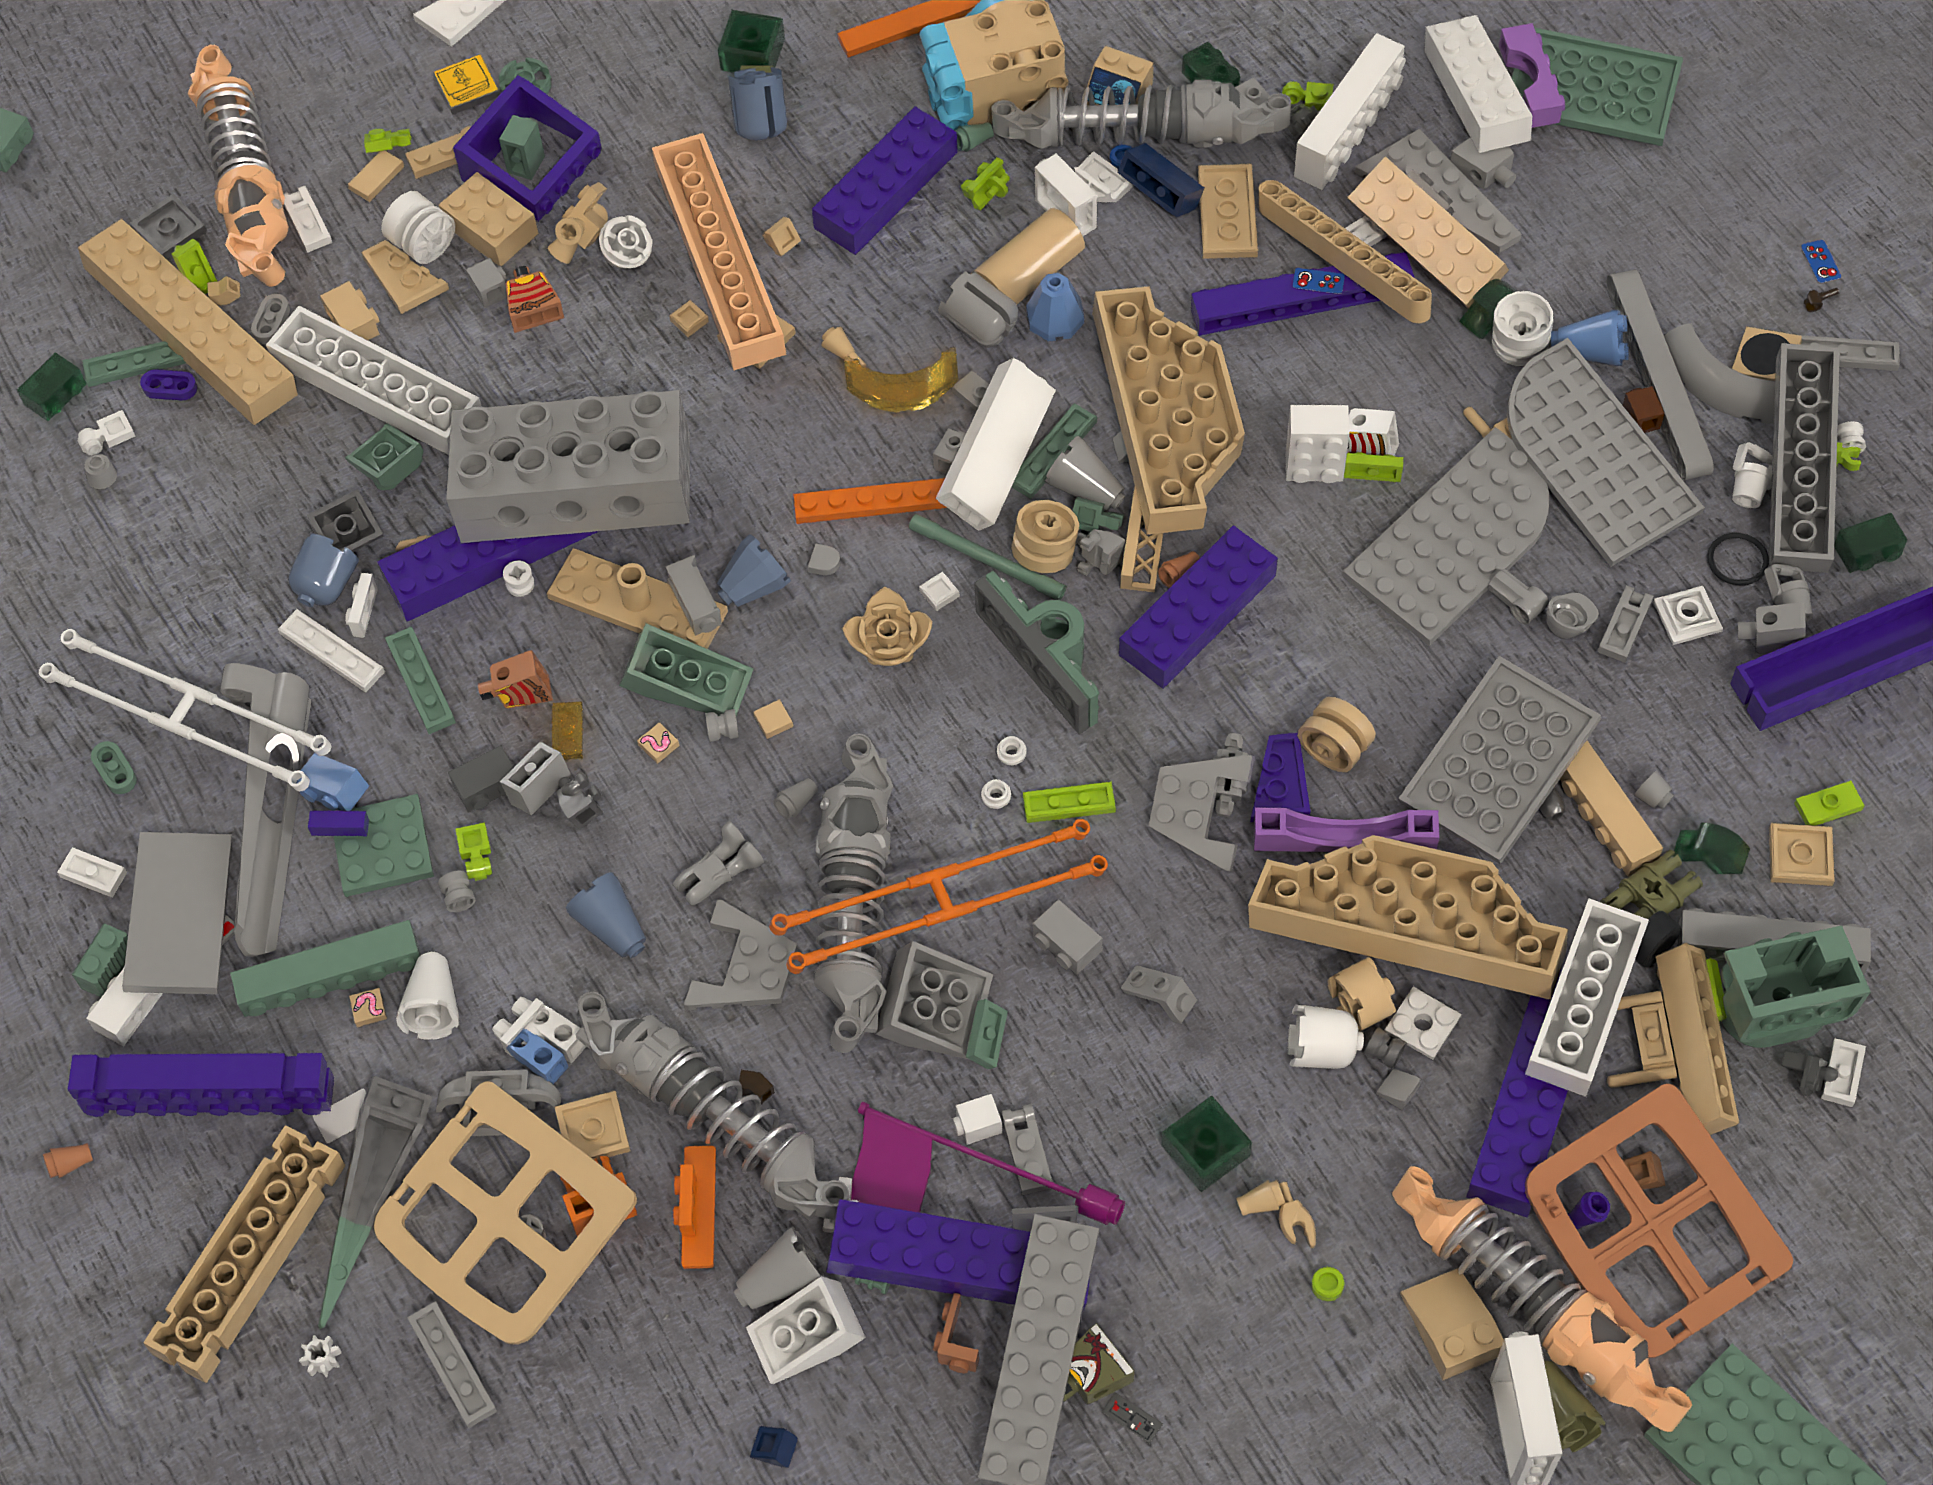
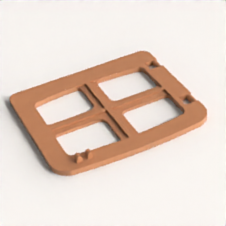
M1672 1084L1661 1085L1549 1157L1528 1174L1525 1182V1193L1532 1208L1574 1278L1583 1290L1590 1292L1595 1298L1605 1301L1611 1306L1618 1326L1630 1328L1648 1342V1358H1655L1666 1353L1780 1277L1793 1264V1257L1684 1096ZM1650 1124L1656 1125L1661 1129L1697 1175L1694 1183L1661 1204H1654L1648 1199L1616 1151L1618 1144ZM1589 1163H1593L1598 1167L1630 1215V1223L1627 1227L1592 1249H1589L1584 1243L1556 1192V1187L1562 1180ZM1709 1202H1715L1738 1238L1748 1260L1747 1265L1714 1288L1707 1286L1673 1235V1227L1678 1222ZM1642 1246H1649L1654 1250L1687 1299V1305L1655 1327H1648L1642 1322L1605 1274L1608 1268ZM1759 1267L1764 1277L1751 1285L1745 1275ZM1680 1320L1685 1330L1672 1338L1666 1328Z

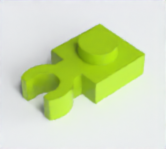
M373 129L364 136L366 153L393 149V146L411 145L410 129H402L396 132Z

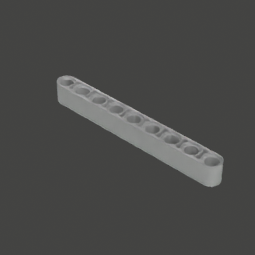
M1634 269L1608 275L1607 288L1615 310L1619 309L1621 315H1627L1628 330L1624 334L1645 388L1653 386L1665 413L1661 429L1681 479L1688 480L1712 475L1714 468L1710 451L1639 272Z

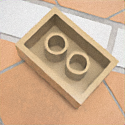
M478 172L438 205L442 211L454 219V233L487 258H491L498 266L504 265L539 234L534 214Z

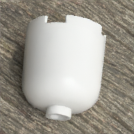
M1305 1005L1294 1006L1292 1013L1297 1015L1296 1025H1289L1288 1055H1294V1059L1290 1061V1066L1339 1069L1350 1065L1355 1058L1357 1050H1362L1364 1034L1363 1032H1358V1025L1354 1016L1343 1010Z

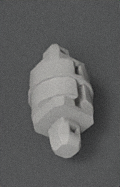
M1229 733L1226 737L1225 749H1218L1217 756H1214L1212 760L1247 755L1248 753L1242 752V735ZM1219 778L1215 797L1220 799L1216 800L1217 816L1226 818L1231 816L1234 802L1232 801H1241L1242 794L1247 792L1248 782ZM1226 780L1231 781L1230 791H1224Z

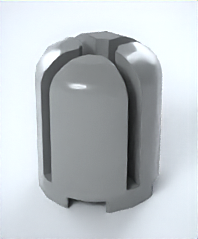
M972 270V274L966 271L961 274L950 286L953 291L946 304L942 301L940 302L939 314L980 346L986 348L1001 343L1004 339L1002 335L1007 337L1010 334L1018 317L1016 302L974 270Z

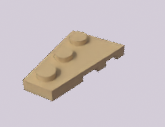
M387 240L362 251L364 260L401 314L449 290L447 282L441 278L437 279L430 274V270L414 263L407 254Z

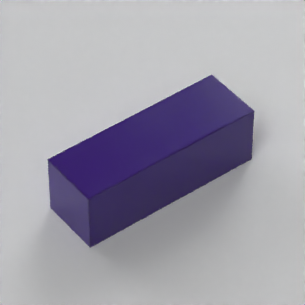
M310 811L308 829L311 836H367L369 818L366 811Z

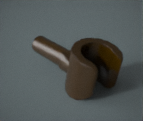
M1833 288L1818 293L1817 290H1811L1807 295L1808 298L1804 300L1807 311L1815 312L1821 309L1823 306L1822 300L1839 294V289Z

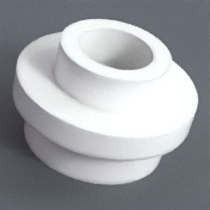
M1006 737L997 746V756L1006 765H1017L1026 757V746L1017 737ZM1015 750L1017 753L1011 755L1007 754V751Z
M991 780L982 788V801L990 808H1003L1011 799L1010 787L1001 780ZM994 793H999L1002 795L999 798L991 797V795Z

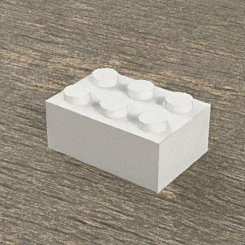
M1290 405L1286 443V481H1295L1297 483L1307 481L1343 482L1349 440L1348 405Z

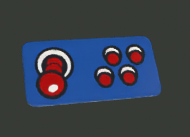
M1824 240L1802 244L1801 247L1818 282L1823 283L1841 278V274Z
M1296 268L1293 287L1340 294L1343 290L1345 276L1342 273Z

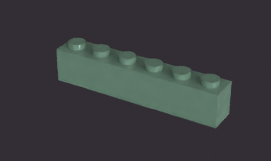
M406 920L230 973L237 1004L244 1017L259 1016L273 1008L290 1007L303 999L320 998L330 991L337 989L346 990L354 987L357 983L367 980L376 981L394 972L410 971L414 969L416 961L421 954L410 920Z

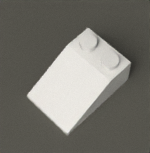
M822 1276L746 1327L770 1384L778 1383L834 1358L866 1338L841 1282Z

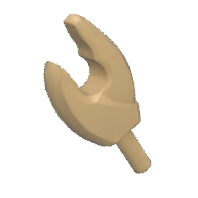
M1287 1182L1280 1183L1285 1204L1280 1206L1279 1224L1284 1236L1289 1242L1295 1244L1296 1238L1293 1226L1300 1225L1304 1229V1235L1307 1238L1309 1247L1314 1248L1316 1245V1230L1312 1216L1299 1200L1293 1201Z

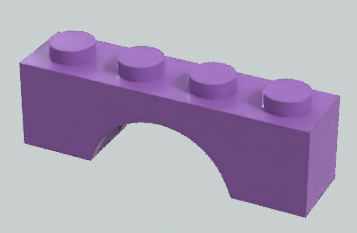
M1533 23L1502 29L1499 49L1506 67L1522 70L1534 82L1532 86L1524 90L1523 100L1533 116L1532 128L1560 123L1561 113L1565 110V100L1563 95L1558 93L1555 74H1551L1549 56L1543 53L1541 35L1539 33L1536 34Z

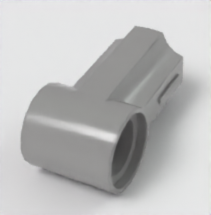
M1506 569L1500 570L1488 584V590L1507 604L1512 615L1522 624H1529L1548 606L1549 600L1542 590L1535 586L1528 588Z

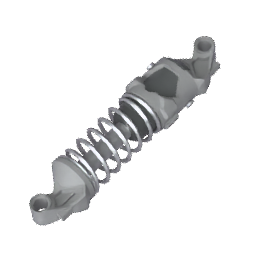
M863 734L851 735L846 741L841 756L843 765L850 770L851 774L844 781L826 790L822 795L820 804L822 809L821 828L816 836V856L820 859V870L827 876L818 883L819 888L828 895L823 896L818 901L820 908L825 906L824 901L839 898L840 902L881 889L880 887L885 881V874L882 870L885 868L888 855L890 854L891 841L890 833L887 831V805L893 784L886 773L887 759L879 758L871 740ZM851 750H858L862 755H857ZM884 896L878 897L876 902L873 900L865 901L870 904L868 907L863 908L862 902L819 917L817 924L826 932L820 934L816 938V942L824 949L835 946L822 942V938L837 935L838 946L868 936L863 934L862 931L869 930L872 927L877 929V933L883 931L879 923L883 919L884 913L879 905L884 900ZM876 909L878 913L876 920L863 915V913ZM838 917V928L825 925L823 920ZM862 920L870 924L862 926ZM878 941L838 953L836 960L818 962L820 966L815 970V987L829 997L843 1013L835 1022L830 1035V1044L838 1052L848 1053L852 1051L865 1032H877L878 1013L887 992L881 983L882 966L877 961L882 955V947ZM872 945L876 947V955L874 957L861 952V950ZM839 1031H848L849 1033H851L852 1037L845 1038L839 1033Z

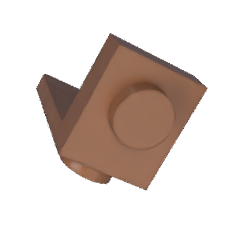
M954 1293L952 1302L946 1301L942 1321H946L943 1333L937 1332L933 1351L937 1352L938 1363L949 1365V1368L955 1372L968 1373V1370L976 1372L979 1364V1350L951 1343L961 1307V1294Z

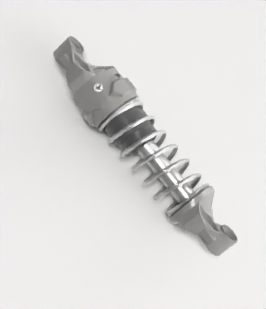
M1199 79L1194 80L1192 84H1186V86L1183 84L1180 90H1175L1170 85L1167 90H1156L1154 92L1153 87L1149 85L1146 88V92L1138 98V104H1136L1134 91L1130 85L1125 89L1123 105H1115L1113 90L1110 86L1104 91L1102 105H1095L1093 92L1087 87L1083 93L1081 106H1074L1073 95L1068 87L1064 91L1060 87L1058 90L1057 87H1050L1045 95L1026 111L1020 110L1013 102L1008 100L995 102L991 108L993 132L998 136L1025 140L1041 149L1049 146H1062L1064 144V128L1073 129L1075 143L1080 146L1083 141L1084 127H1093L1095 142L1100 146L1104 139L1105 127H1113L1116 142L1121 145L1124 141L1126 126H1134L1136 141L1140 145L1144 142L1145 137L1155 136L1160 144L1165 139H1178L1181 144L1187 142V144H1193L1195 147L1206 148L1212 147L1213 144L1220 145L1222 143L1235 142L1243 144L1259 134L1274 133L1287 128L1290 125L1291 99L1285 94L1277 93L1270 95L1264 103L1258 106L1243 96L1232 83ZM1067 97H1068L1069 106H1066Z
M587 992L579 998L577 1006L582 1028L576 1033V1039L591 1050L592 1057L600 1069L612 1070L633 1086L639 1094L644 1095L650 1101L666 1104L669 1107L670 1116L679 1114L680 1116L688 1117V1130L695 1129L703 1121L711 1119L713 1124L705 1136L706 1144L715 1142L725 1131L732 1136L723 1151L724 1159L735 1155L743 1145L750 1150L742 1164L743 1173L751 1171L761 1159L767 1164L762 1172L760 1184L771 1195L775 1207L785 1210H796L807 1220H810L814 1215L835 1219L838 1203H831L827 1199L837 1196L842 1200L849 1201V1190L841 1181H818L816 1179L815 1142L811 1136L805 1134V1132L797 1133L795 1124L787 1123L779 1126V1114L776 1109H766L760 1112L761 1103L757 1095L742 1097V1085L739 1081L724 1082V1071L721 1067L708 1066L703 1053H698L692 1044L678 1034L677 1030L668 1027L654 1015H647L636 1019L611 1020L605 999L601 994ZM589 1009L599 1010L593 1014L586 1013ZM735 1086L737 1088V1097L734 1103H730L725 1099L727 1087ZM748 1100H754L756 1103L754 1115L751 1118L739 1110V1106ZM768 1114L774 1117V1123L770 1132L757 1124L758 1119ZM720 1126L718 1131L713 1135L717 1127ZM791 1129L792 1136L783 1143L775 1138L776 1134L780 1131Z

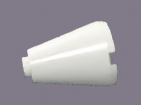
M437 952L422 954L416 961L397 1011V1025L404 1033L409 1034L410 1030L418 1033L417 1038L439 1039L450 1035L452 1029L455 1026L457 1029L459 1025V1013L448 961Z

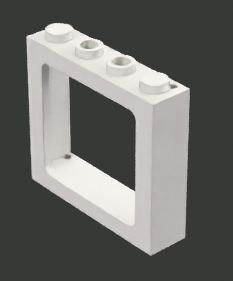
M1516 1332L1504 1339L1490 1377L1510 1485H1548L1562 1456V1448L1539 1335Z

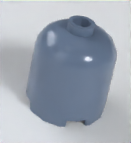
M311 534L310 537L305 539L288 577L290 588L298 596L297 600L308 607H313L314 604L326 606L335 603L359 562L356 554L345 547L341 551L332 546L334 540L318 534Z

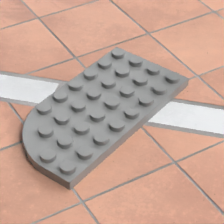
M1569 338L1533 357L1521 369L1514 381L1507 404V422L1512 440L1517 449L1525 453L1528 457V462L1547 483L1550 491L1610 567L1703 513L1705 507Z
M1495 427L1343 570L1342 577L1430 646L1488 590V584L1500 570L1506 569L1508 571L1539 540L1545 528L1549 511L1548 485L1528 462V457L1525 453L1518 450L1513 440Z

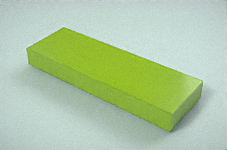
M1112 781L1023 792L1027 823L1116 813Z

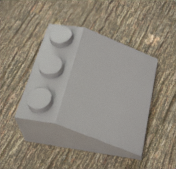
M911 941L897 950L878 1021V1029L875 1034L904 1046L968 1059L966 1054L977 1001L988 998L993 974Z

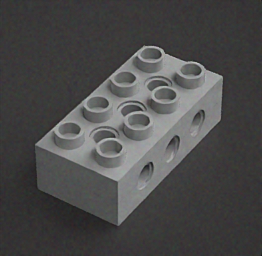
M680 390L665 392L646 391L631 395L589 396L575 400L532 401L518 405L476 406L469 409L452 410L446 500L460 542L469 543L690 523V432Z

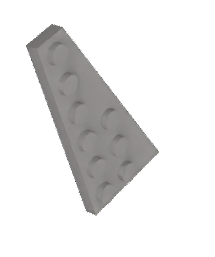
M1420 129L1355 166V173L1364 177L1386 156L1406 175L1412 169L1418 175L1424 172L1434 182L1431 187L1437 193L1442 190L1453 200L1450 204L1455 211L1452 216L1486 247L1501 253L1521 240L1522 234Z

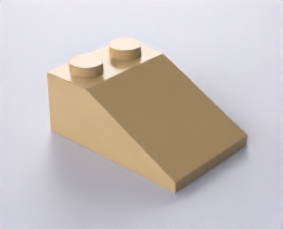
M1458 1268L1400 1292L1442 1380L1498 1358L1504 1339L1491 1313L1464 1274H1459Z

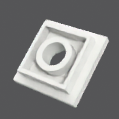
M1703 586L1653 600L1672 645L1719 633L1723 630ZM1689 609L1696 614V616H1685L1682 613V610Z
M1412 987L1385 1028V1031L1394 1038L1402 1039L1407 1042L1406 1045L1434 1060L1462 1014L1419 989ZM1421 1019L1426 1020L1430 1023L1431 1028L1419 1030L1414 1022Z

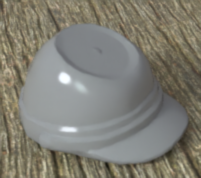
M1580 593L1553 596L1548 603L1546 611L1548 628L1555 636L1563 639L1573 638L1584 633L1599 616V611L1594 603Z

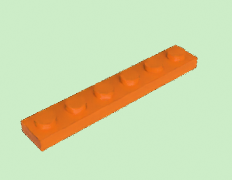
M945 478L793 494L796 523L947 508L936 500V496Z

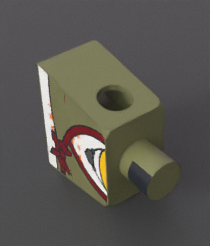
M1097 1323L1075 1344L1063 1402L1078 1392L1086 1404H1091L1134 1381L1135 1371Z

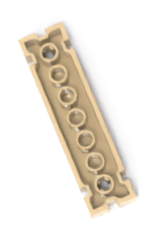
M286 1125L271 1146L275 1155L271 1160L266 1157L263 1158L165 1310L169 1314V1318L165 1324L157 1321L143 1342L153 1356L172 1366L178 1363L185 1373L204 1383L208 1382L220 1363L219 1358L216 1356L220 1347L229 1349L325 1199L321 1191L325 1183L333 1186L346 1166L338 1151L318 1141L312 1147L306 1135Z

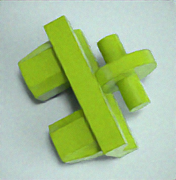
M996 157L991 164L983 162L978 167V177L974 181L966 179L961 185L964 196L971 199L975 209L981 211L995 195L1003 198L1008 194L1006 183L1010 178L1003 168V159Z

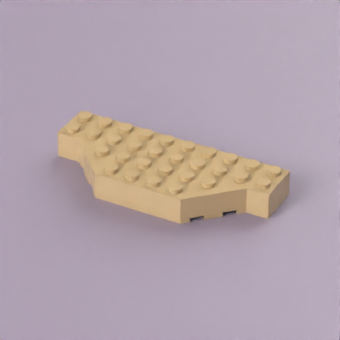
M1150 286L1095 292L1092 314L1136 486L1146 533L1149 535L1203 529L1207 511L1204 497L1241 455L1245 436L1222 347L1213 340L1208 342L1197 336V331L1179 321L1174 323L1164 317V312L1154 306Z
M1375 835L1362 839V844L1350 849L1345 846L1324 855V859L1313 864L1305 862L1294 866L1267 859L1248 904L1249 928L1550 1000L1566 955L1568 929L1537 922L1531 913L1528 914L1508 883L1505 884L1498 875L1499 870L1493 862Z

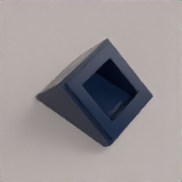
M760 1426L750 1458L788 1468L798 1438L784 1428Z

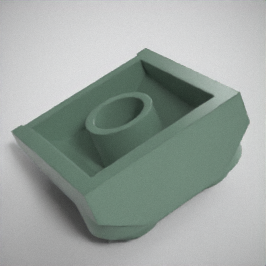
M386 423L382 429L345 458L352 466L372 479L377 489L391 490L418 469L422 463L424 451L420 443Z

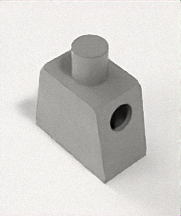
M1470 137L1451 152L1450 161L1472 183L1482 189H1486L1495 181L1508 188L1517 177L1511 171L1514 153L1509 146L1479 153Z
M1805 602L1756 608V622H1738V640L1756 639V652L1768 654L1805 639Z

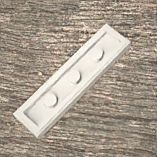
M298 609L278 628L280 635L364 692H367L385 673L381 665Z

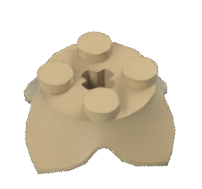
M883 587L868 601L864 616L850 618L844 625L843 632L850 645L865 655L869 663L893 666L912 660L913 653L927 640L932 629V620L923 612H910L905 600L898 593ZM891 633L892 636L887 637L885 634Z

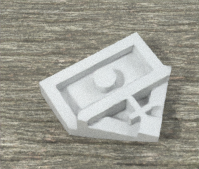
M1094 151L1078 167H1074L1075 173L1097 194V202H1117L1134 186L1117 173L1118 169Z

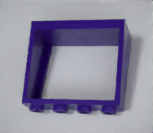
M519 75L513 79L453 147L463 182H466L478 172L531 211L538 222L545 214L552 210L555 202L567 193L575 179L582 176L585 168L593 159L599 156L602 149L598 131ZM513 115L521 118L531 117L576 140L533 191L491 162L502 150L499 139Z

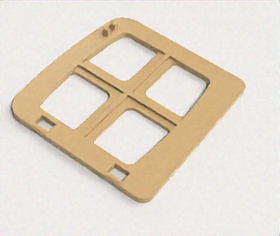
M485 1081L476 1087L464 1102L465 1105L449 1121L402 1180L403 1183L382 1205L375 1217L374 1229L378 1240L410 1272L457 1311L505 1343L521 1344L529 1341L542 1327L633 1210L637 1203V1197L631 1188L493 1082ZM472 1108L477 1114L465 1128L460 1122ZM481 1125H488L530 1152V1158L506 1189L496 1197L490 1196L451 1164L452 1159ZM551 1171L561 1176L594 1209L592 1219L566 1251L558 1250L519 1218V1210ZM433 1184L440 1186L477 1217L475 1228L445 1264L438 1261L405 1228V1219ZM410 1186L415 1192L403 1206L398 1200ZM499 1238L509 1241L546 1271L545 1279L521 1310L516 1313H510L494 1304L467 1285L465 1281L467 1275L488 1248Z

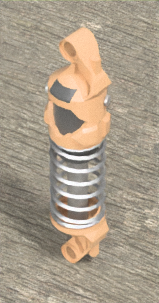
M208 45L198 55L195 72L191 74L193 84L189 88L188 96L196 105L199 117L202 119L201 127L205 132L204 139L208 145L207 152L212 159L211 167L215 172L214 179L217 184L214 197L219 213H222L228 232L225 246L238 262L240 273L243 277L253 274L265 285L276 286L284 279L285 271L271 251L283 241L288 232V224L283 209L285 196L282 185L276 180L271 168V160L267 154L268 148L264 141L265 136L257 114L258 109L254 102L255 98L251 86L243 79L227 77L232 69L231 63L218 46ZM248 113L252 115L250 120L243 117ZM206 122L211 123L212 125L209 128H207ZM242 122L247 123V125L243 127ZM220 125L222 134L213 133L212 130ZM251 125L255 128L254 133L245 130L250 128ZM245 135L250 136V138L246 140ZM209 136H214L215 138L211 141ZM224 138L226 147L215 145L218 140ZM254 139L258 141L257 146L251 145L249 143L252 142ZM213 149L219 150V151L214 155ZM227 151L228 156L224 160L218 158ZM216 162L221 163V166L219 168L217 167Z
M1415 1166L1408 1168L1393 1190L1392 1196L1399 1206L1414 1217L1421 1238L1432 1246V1251L1438 1257L1448 1260L1461 1248L1465 1249L1469 1256L1458 1268L1459 1274L1467 1272L1477 1260L1486 1269L1476 1280L1475 1288H1481L1492 1274L1503 1282L1491 1296V1303L1497 1302L1509 1288L1516 1293L1519 1298L1508 1310V1317H1513L1526 1302L1524 1318L1527 1320V1323L1524 1325V1331H1530L1535 1327V1332L1540 1336V1345L1547 1350L1553 1362L1562 1366L1576 1367L1580 1378L1601 1398L1606 1397L1610 1402L1633 1407L1655 1427L1666 1432L1674 1431L1692 1407V1402L1684 1392L1675 1387L1662 1388L1655 1385L1648 1361V1342L1628 1327L1618 1326L1611 1306L1605 1301L1598 1300L1590 1292L1581 1290L1579 1283L1566 1286L1563 1283L1564 1272L1562 1269L1551 1270L1543 1275L1547 1267L1546 1255H1537L1527 1260L1531 1250L1530 1242L1519 1241L1512 1245L1514 1239L1513 1227H1503L1495 1231L1498 1224V1216L1496 1213H1488V1207L1481 1199L1477 1197L1455 1201L1437 1198L1432 1187L1433 1179L1421 1168ZM1492 1218V1224L1486 1234L1479 1227L1484 1221ZM1509 1232L1503 1248L1494 1241L1499 1236ZM1525 1246V1251L1518 1262L1511 1254ZM1542 1260L1536 1276L1527 1270L1530 1266ZM1558 1274V1279H1550Z

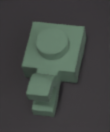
M1080 497L1075 499L1073 512L1079 521V529L1089 532L1093 529L1100 530V526L1118 531L1119 526H1122L1124 514L1103 512L1104 503Z

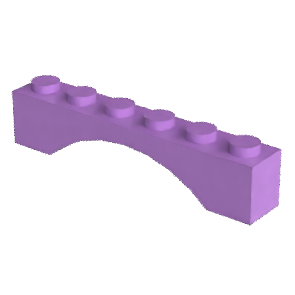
M1255 807L1254 851L1332 852L1345 846L1350 849L1362 844V839L1372 835L1437 849L1439 842L1438 810H1406L1378 818L1339 820L1313 817L1287 808Z

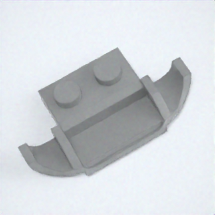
M528 1069L466 1071V1076L454 1079L441 1089L437 1098L436 1113L442 1112L445 1106L451 1104H459L461 1110L465 1105L464 1102L476 1087L485 1081L496 1084L528 1110L536 1109V1102L538 1101L547 1102L555 1109L556 1106L561 1105V1094L551 1082L546 1081L541 1076L530 1074ZM472 1108L463 1119V1126L465 1128L477 1114ZM481 1125L471 1136L504 1134L488 1125Z

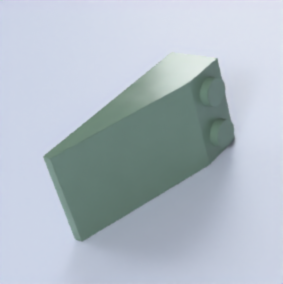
M646 623L637 638L619 686L648 698L705 713L715 712L718 716H721L720 714H723L725 710L735 709L737 715L754 668Z

